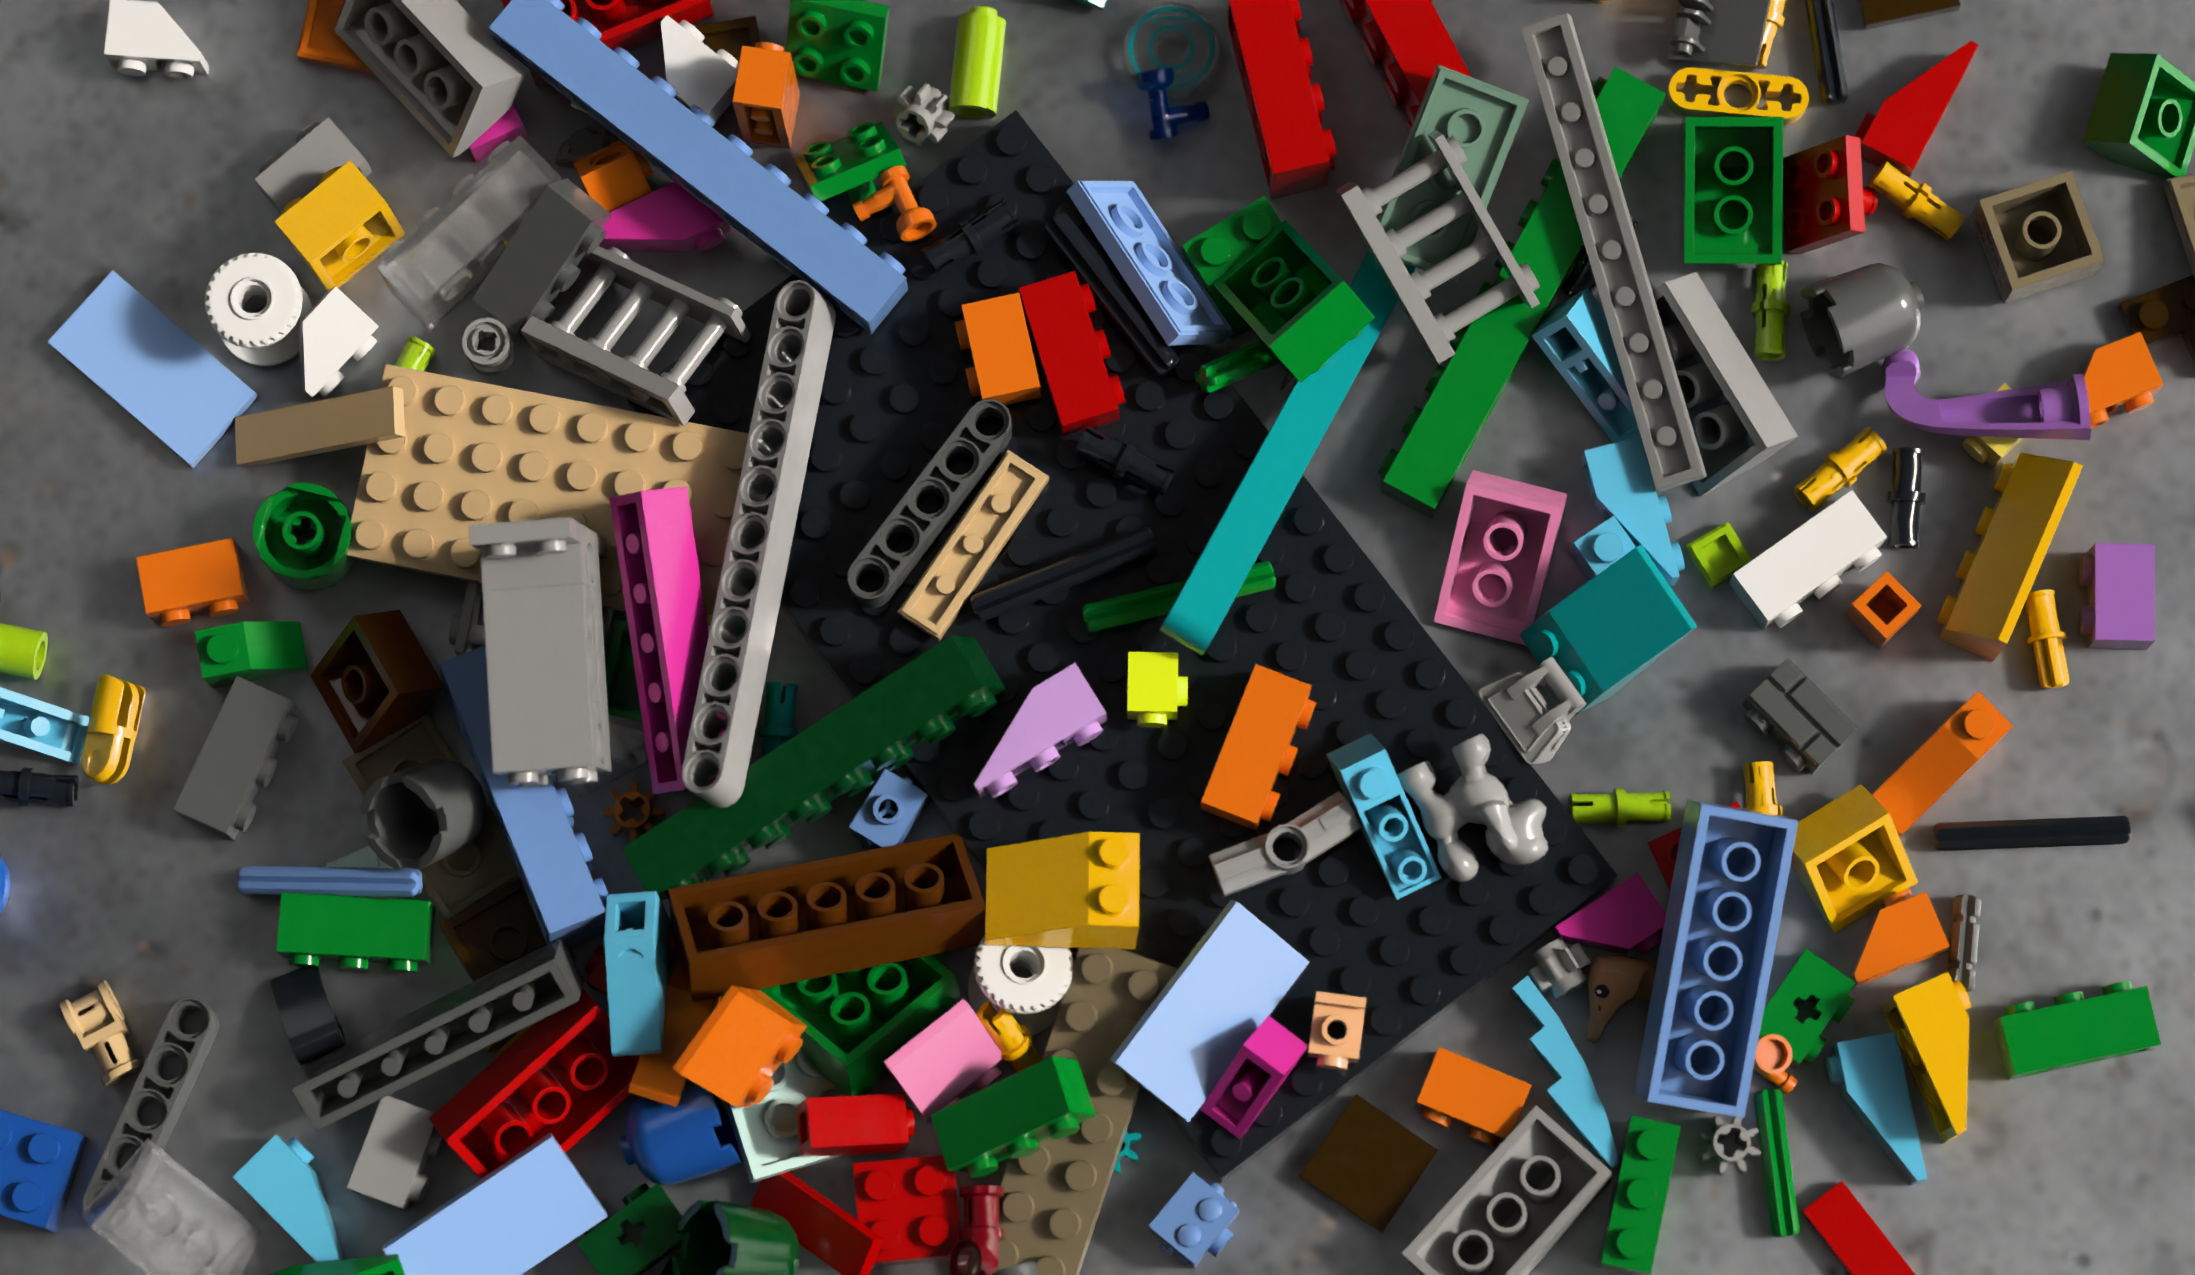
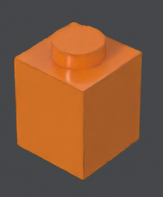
M1886 571L1850 605L1845 616L1880 649L1916 615L1922 605Z

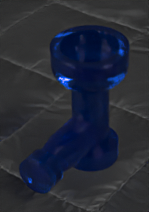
M1173 67L1135 73L1137 87L1142 91H1147L1153 125V129L1148 130L1150 140L1178 136L1177 125L1186 124L1194 120L1203 121L1209 119L1210 112L1206 101L1195 102L1194 105L1169 107L1166 88L1170 87L1174 82Z

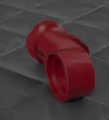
M996 1185L960 1187V1197L964 1198V1228L959 1230V1241L950 1251L948 1259L949 1272L951 1275H970L967 1261L970 1253L976 1249L980 1261L979 1267L973 1275H991V1273L998 1270L999 1240L1004 1238V1230L999 1228V1198L1003 1197V1187Z

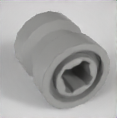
M490 317L479 318L466 327L462 336V348L471 366L476 371L487 376L498 375L505 372L512 365L515 358V345L506 327L499 320Z

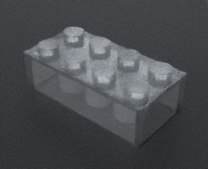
M521 135L512 143L504 141L497 146L489 155L487 160L489 164L476 176L474 174L465 176L454 187L452 191L453 197L440 209L433 207L428 210L417 222L416 227L418 230L405 242L402 240L394 242L384 251L380 258L382 263L377 269L389 291L428 331H431L484 281L548 184L562 180L560 175Z

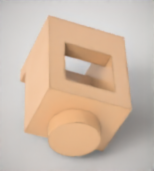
M1316 991L1308 1057L1318 1058L1317 1066L1328 1069L1347 1070L1348 1062L1358 1063L1367 998ZM1340 1022L1345 1026L1347 1033L1342 1039L1335 1040L1328 1035L1327 1027L1331 1023Z

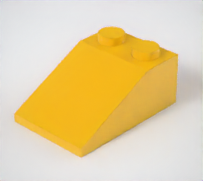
M1084 832L987 848L985 945L1136 949L1139 929L1140 833Z
M1946 972L1893 995L1880 1007L1891 1032H1896L1900 1052L1943 1144L1966 1131L1969 1016L1966 1009L1971 1008L1968 994L1959 980L1953 982L1949 973Z

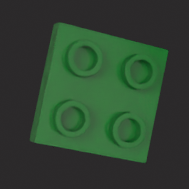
M791 0L786 52L791 53L795 74L878 92L882 80L890 6L863 0Z
M882 121L876 124L865 122L856 125L847 132L848 136L832 143L829 141L816 142L803 150V155L794 158L799 174L813 196L820 201H824L846 191L852 205L859 200L864 201L877 191L873 179L880 177L884 171L894 166H906L899 146ZM854 210L855 219L861 221Z

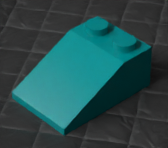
M1641 544L1548 610L1520 634V637L1539 665L1544 660L1553 657L1587 704L1575 713V716L1610 698L1698 626Z

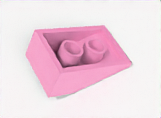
M1473 470L1465 486L1433 622L1526 645L1520 634L1536 620L1568 494Z
M963 999L884 1061L893 1081L905 1093V1096L927 1124L932 1121L931 1114L960 1101V1098L974 1087L980 1091L994 1084L1003 1075L999 1067L1006 1063V1061L1002 1060L1001 1051L972 1008Z

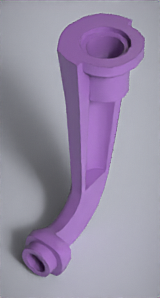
M1903 349L1884 358L1882 367L1887 404L1891 412L1900 421L1916 429L1963 436L2090 440L2089 400L2082 373L2072 374L2071 380L1933 400L1922 396L1915 388V384L1921 375L1919 360L1915 353Z

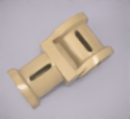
M106 980L97 983L96 990L73 1002L66 999L59 1003L65 1020L76 1039L81 1043L85 1051L90 1054L94 1053L104 1074L101 1078L104 1087L121 1083L141 1071L144 1064L142 1060L135 1059L124 1037L130 1034V1031L124 1021L125 1016L122 1008Z

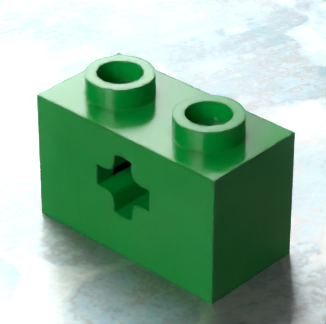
M1806 948L1765 1005L1759 1037L1768 1034H1777L1784 1037L1792 1049V1061L1789 1066L1793 1069L1803 1059L1812 1064L1828 1041L1820 1034L1830 1019L1839 1024L1856 999L1848 993L1856 982ZM1807 1000L1814 1005L1810 1014L1816 1019L1807 1018L1801 1023L1795 1019L1798 1009L1793 1003L1801 1006Z

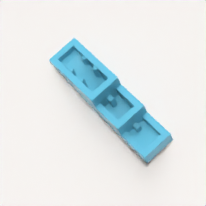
M1527 975L1511 989L1509 994L1539 1029L1528 1040L1526 1045L1557 1081L1546 1090L1543 1096L1590 1152L1611 1170L1619 1162L1605 1109L1586 1064L1561 1020Z

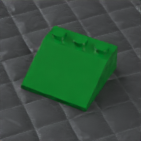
M932 955L757 989L764 992L807 1025L800 1036L803 1039L800 1050L826 1079L847 1096L862 1095L888 1073L884 1061L961 1001L957 976Z

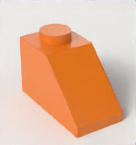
M1906 889L1882 900L1885 908L1879 910L1873 917L1849 976L1850 979L1856 982L1852 989L1941 954L1950 947L1926 891L1913 896L1911 890Z

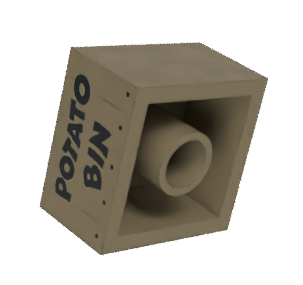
M2072 170L1981 199L1971 214L2004 304L2093 276L2105 261Z

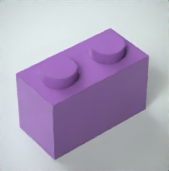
M2094 543L2087 552V557H2081L2079 564L2080 586H2087V605H2081L2079 630L2080 634L2087 635V649L2147 650L2155 642L2154 544Z

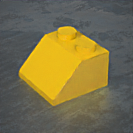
M351 160L342 167L337 166L326 172L315 189L305 197H298L290 201L283 208L281 216L274 221L286 240L327 291L335 286L340 288L405 235L404 230L387 202Z
M1862 784L1798 822L1790 865L1834 933L1882 905L1883 899L1918 883L1890 813Z

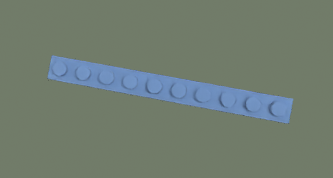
M560 0L510 1L489 26L493 40L790 272L802 281L809 283L824 298L870 334L876 330L908 291L907 279L903 275L906 269L894 257L886 252H882L880 256L876 255L865 246L868 240L860 231L847 222L841 227L826 216L829 213V209L819 199L810 193H806L804 197H801L789 187L791 180L780 169L770 163L765 168L750 157L753 151L745 142L733 134L725 138L712 128L716 124L715 121L705 111L696 105H692L690 109L686 108L675 99L678 93L670 84L657 75L652 80L637 70L640 64L630 53L619 46L613 51L599 40L602 34L590 22L582 17H579L575 22L562 12L565 6Z

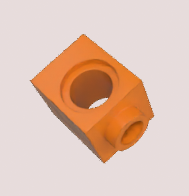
M622 140L573 162L587 195L608 212L652 193L646 178L654 175L649 162L636 151L633 152L631 147Z

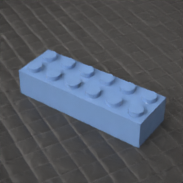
M486 645L440 662L441 680L445 687L443 691L519 878L523 883L546 944L548 945L561 938L565 947L571 948L604 935L608 891L601 877L594 880L591 877L590 872L594 871L591 860H593L592 853L583 832L575 835L573 833L572 827H575L572 815L575 814L565 788L555 789L553 783L557 782L556 776L548 777V786L523 788L518 787V784H508L507 777L493 773Z
M1687 799L1634 1095L1647 1102L1744 1118L1798 820L1781 815Z

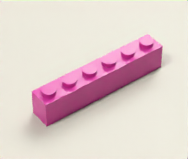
M687 487L638 491L609 498L653 794L688 790L682 780V768L709 637ZM723 728L720 731L718 737H720L723 734ZM718 773L711 778L709 785L715 781Z

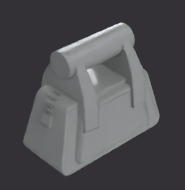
M1553 657L1544 660L1534 672L1526 669L1519 670L1478 690V696L1495 718L1524 761L1529 765L1546 763L1553 758L1571 730L1569 720L1587 704ZM1547 683L1562 704L1557 706L1545 690L1544 686Z

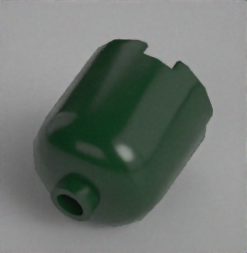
M698 1200L686 1210L678 1224L676 1231L677 1233L684 1234L681 1243V1255L672 1256L674 1275H796L799 1268L800 1249L797 1235L787 1219L770 1210L719 1200Z

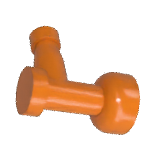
M901 165L891 167L880 175L879 181L883 187L882 189L874 192L864 201L859 200L852 204L861 221L869 218L870 214L882 211L896 204L901 215L896 222V229L903 241H915L931 233L937 225L929 209L918 207L907 183L910 176L906 167Z
M1763 1035L1758 1039L1753 1071L1756 1070L1766 1080L1777 1085V1089L1784 1095H1787L1798 1082L1793 1075L1785 1072L1792 1061L1791 1046L1780 1035Z

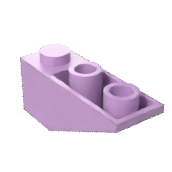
M1076 663L1032 688L974 783L975 791L979 798L987 793H990L992 798L1002 795L1018 783L1015 776L1030 767H1033L1035 772L1041 771L1061 757L1058 750L1073 741L1078 746H1082L1103 732L1100 725L1107 721V713Z

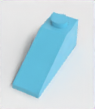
M1586 288L1552 308L1531 336L1613 443L1640 437L1641 435L1604 309L1591 291Z
M0 687V744L73 765H79L90 717Z
M1896 1032L1837 1042L1831 1048L1833 1056L1826 1057L1827 1072L1831 1085H1839L1841 1097L1908 1183L1916 1185L1926 1181L1924 1161Z
M275 1134L233 1178L316 1262L344 1260L345 1257L319 1175L308 1164L314 1156L294 1136L286 1142Z

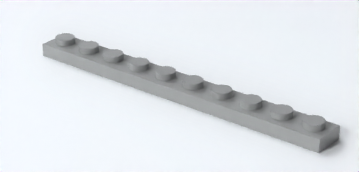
M1566 12L1521 28L1656 490L1662 492L1707 477L1572 17Z

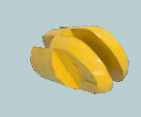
M108 674L99 677L82 753V769L90 780L103 785L117 783L125 776L130 766L134 742L136 741L146 694L145 687Z

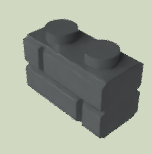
M1789 658L1773 671L1742 704L1748 711L1744 718L1749 725L1763 737L1770 733L1783 746L1779 750L1783 759L1796 771L1800 772L1805 768L1811 775L1845 744L1858 729Z

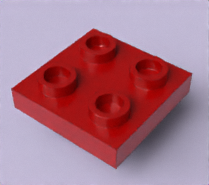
M1844 135L1783 158L1786 252L1803 254L1865 233V217L1871 216L1875 212L1878 196L1875 189L1869 186L1863 187L1860 137Z

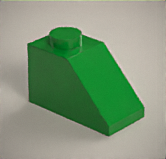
M243 621L195 631L202 678L212 689L232 685L236 676L248 681H255L309 670L301 623L299 621Z

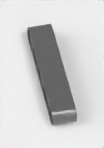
M985 399L971 407L852 563L848 571V584L853 598L859 605L866 608H878L885 605L892 598L1007 447L1012 438L1013 428L1010 412L1003 403L995 399ZM987 416H995L1004 424L1002 430L993 436L981 434L976 429V426L982 418ZM957 455H966L974 461V465L968 473L955 475L947 469L949 460ZM929 493L937 494L944 500L942 509L934 514H925L917 508L919 499ZM899 532L910 534L915 539L912 548L904 553H895L887 547L889 539ZM869 571L878 572L885 578L883 586L878 591L872 593L864 592L857 586L859 578Z
M181 998L169 1009L84 1193L82 1201L83 1212L90 1221L108 1229L122 1228L134 1217L218 1034L220 1026L218 1015L213 1008L198 998ZM192 1010H202L205 1021L201 1030L195 1034H185L182 1029V1021L185 1015ZM180 1055L184 1064L182 1073L173 1080H165L161 1073L163 1062L170 1056ZM150 1101H159L163 1110L162 1117L156 1124L144 1126L140 1118L141 1109ZM137 1146L142 1156L139 1166L133 1171L123 1172L119 1164L121 1153L128 1147ZM116 1192L120 1197V1208L112 1217L103 1218L98 1210L99 1201L105 1194Z

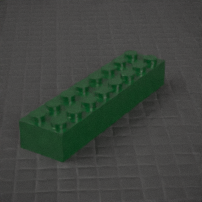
M951 635L748 766L745 787L736 803L729 807L718 808L699 798L630 842L621 850L645 891H656L660 899H669L668 889L708 882L707 880L724 872L725 876L731 875L751 862L748 854L762 846L768 850L787 840L792 835L788 828L803 820L808 824L826 815L833 809L829 803L833 799L845 793L848 797H852L874 783L871 775L885 767L892 771L910 761L915 756L911 749L927 740L930 744H934L949 736L956 730L953 722L968 714L974 718L991 709L997 704L994 696L1006 688L975 638Z

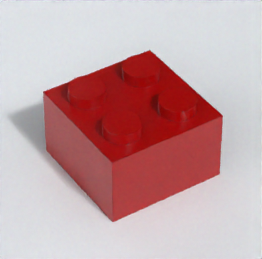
M943 1155L853 1163L857 1220L884 1238L873 1267L947 1261L952 1247L959 1241L961 1222L956 1172L947 1170Z

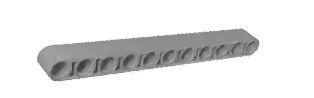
M801 280L791 281L783 286L778 292L774 304L682 768L684 785L707 803L718 808L729 807L736 803L745 787L836 320V311L833 305L809 283ZM798 352H800L799 355L793 360V358L795 357V355H796ZM791 398L787 405L784 406L785 402ZM780 444H782V446L780 447V449H779L777 452H775L776 448H777ZM773 490L769 498L766 499V496L769 494V492ZM762 537H764V538H763V541H762L758 546H756V545H757V542H758ZM755 583L753 589L747 593L750 586ZM745 631L744 636L737 641L740 634ZM734 678H736L735 683L732 685L731 688L728 689V686L731 683V681ZM727 725L725 732L718 737L722 728ZM718 773L715 781L709 785L711 778Z

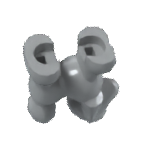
M1484 734L1477 735L1451 748L1462 775L1457 778L1450 790L1444 795L1438 794L1434 790L1437 778L1429 760L1397 774L1403 790L1409 794L1420 809L1426 832L1437 841V857L1441 868L1455 881H1468L1478 873L1479 864L1475 854L1465 843L1458 839L1457 834L1458 830L1469 822L1487 826L1486 843L1489 849L1501 861L1511 865L1530 864L1543 857L1549 849L1541 825L1546 816V806L1540 800L1529 799L1513 805L1503 784L1486 771L1485 763L1488 760L1491 748L1489 740Z

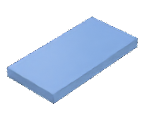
M1076 181L1066 191L1168 346L1222 344L1233 334L1226 319L1134 181Z
M113 270L47 341L51 347L192 468L201 461L235 423V417L241 416L258 398V395Z
M1230 900L1110 1058V1061L1179 1117L1189 1122L1210 1095L1241 1047L1266 1017L1271 1014L1308 965L1309 961L1241 904Z
M550 1132L383 1244L382 1247L386 1255L398 1254L405 1275H522L608 1216L601 1203Z

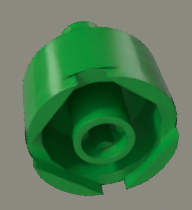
M309 482L294 483L285 486L286 488L273 496L270 495L260 505L253 523V539L263 562L280 581L297 589L317 590L337 585L356 560L347 556L352 540V515L343 502L329 489ZM309 528H311L316 534L314 539L307 540L302 545L297 539L298 535H307Z

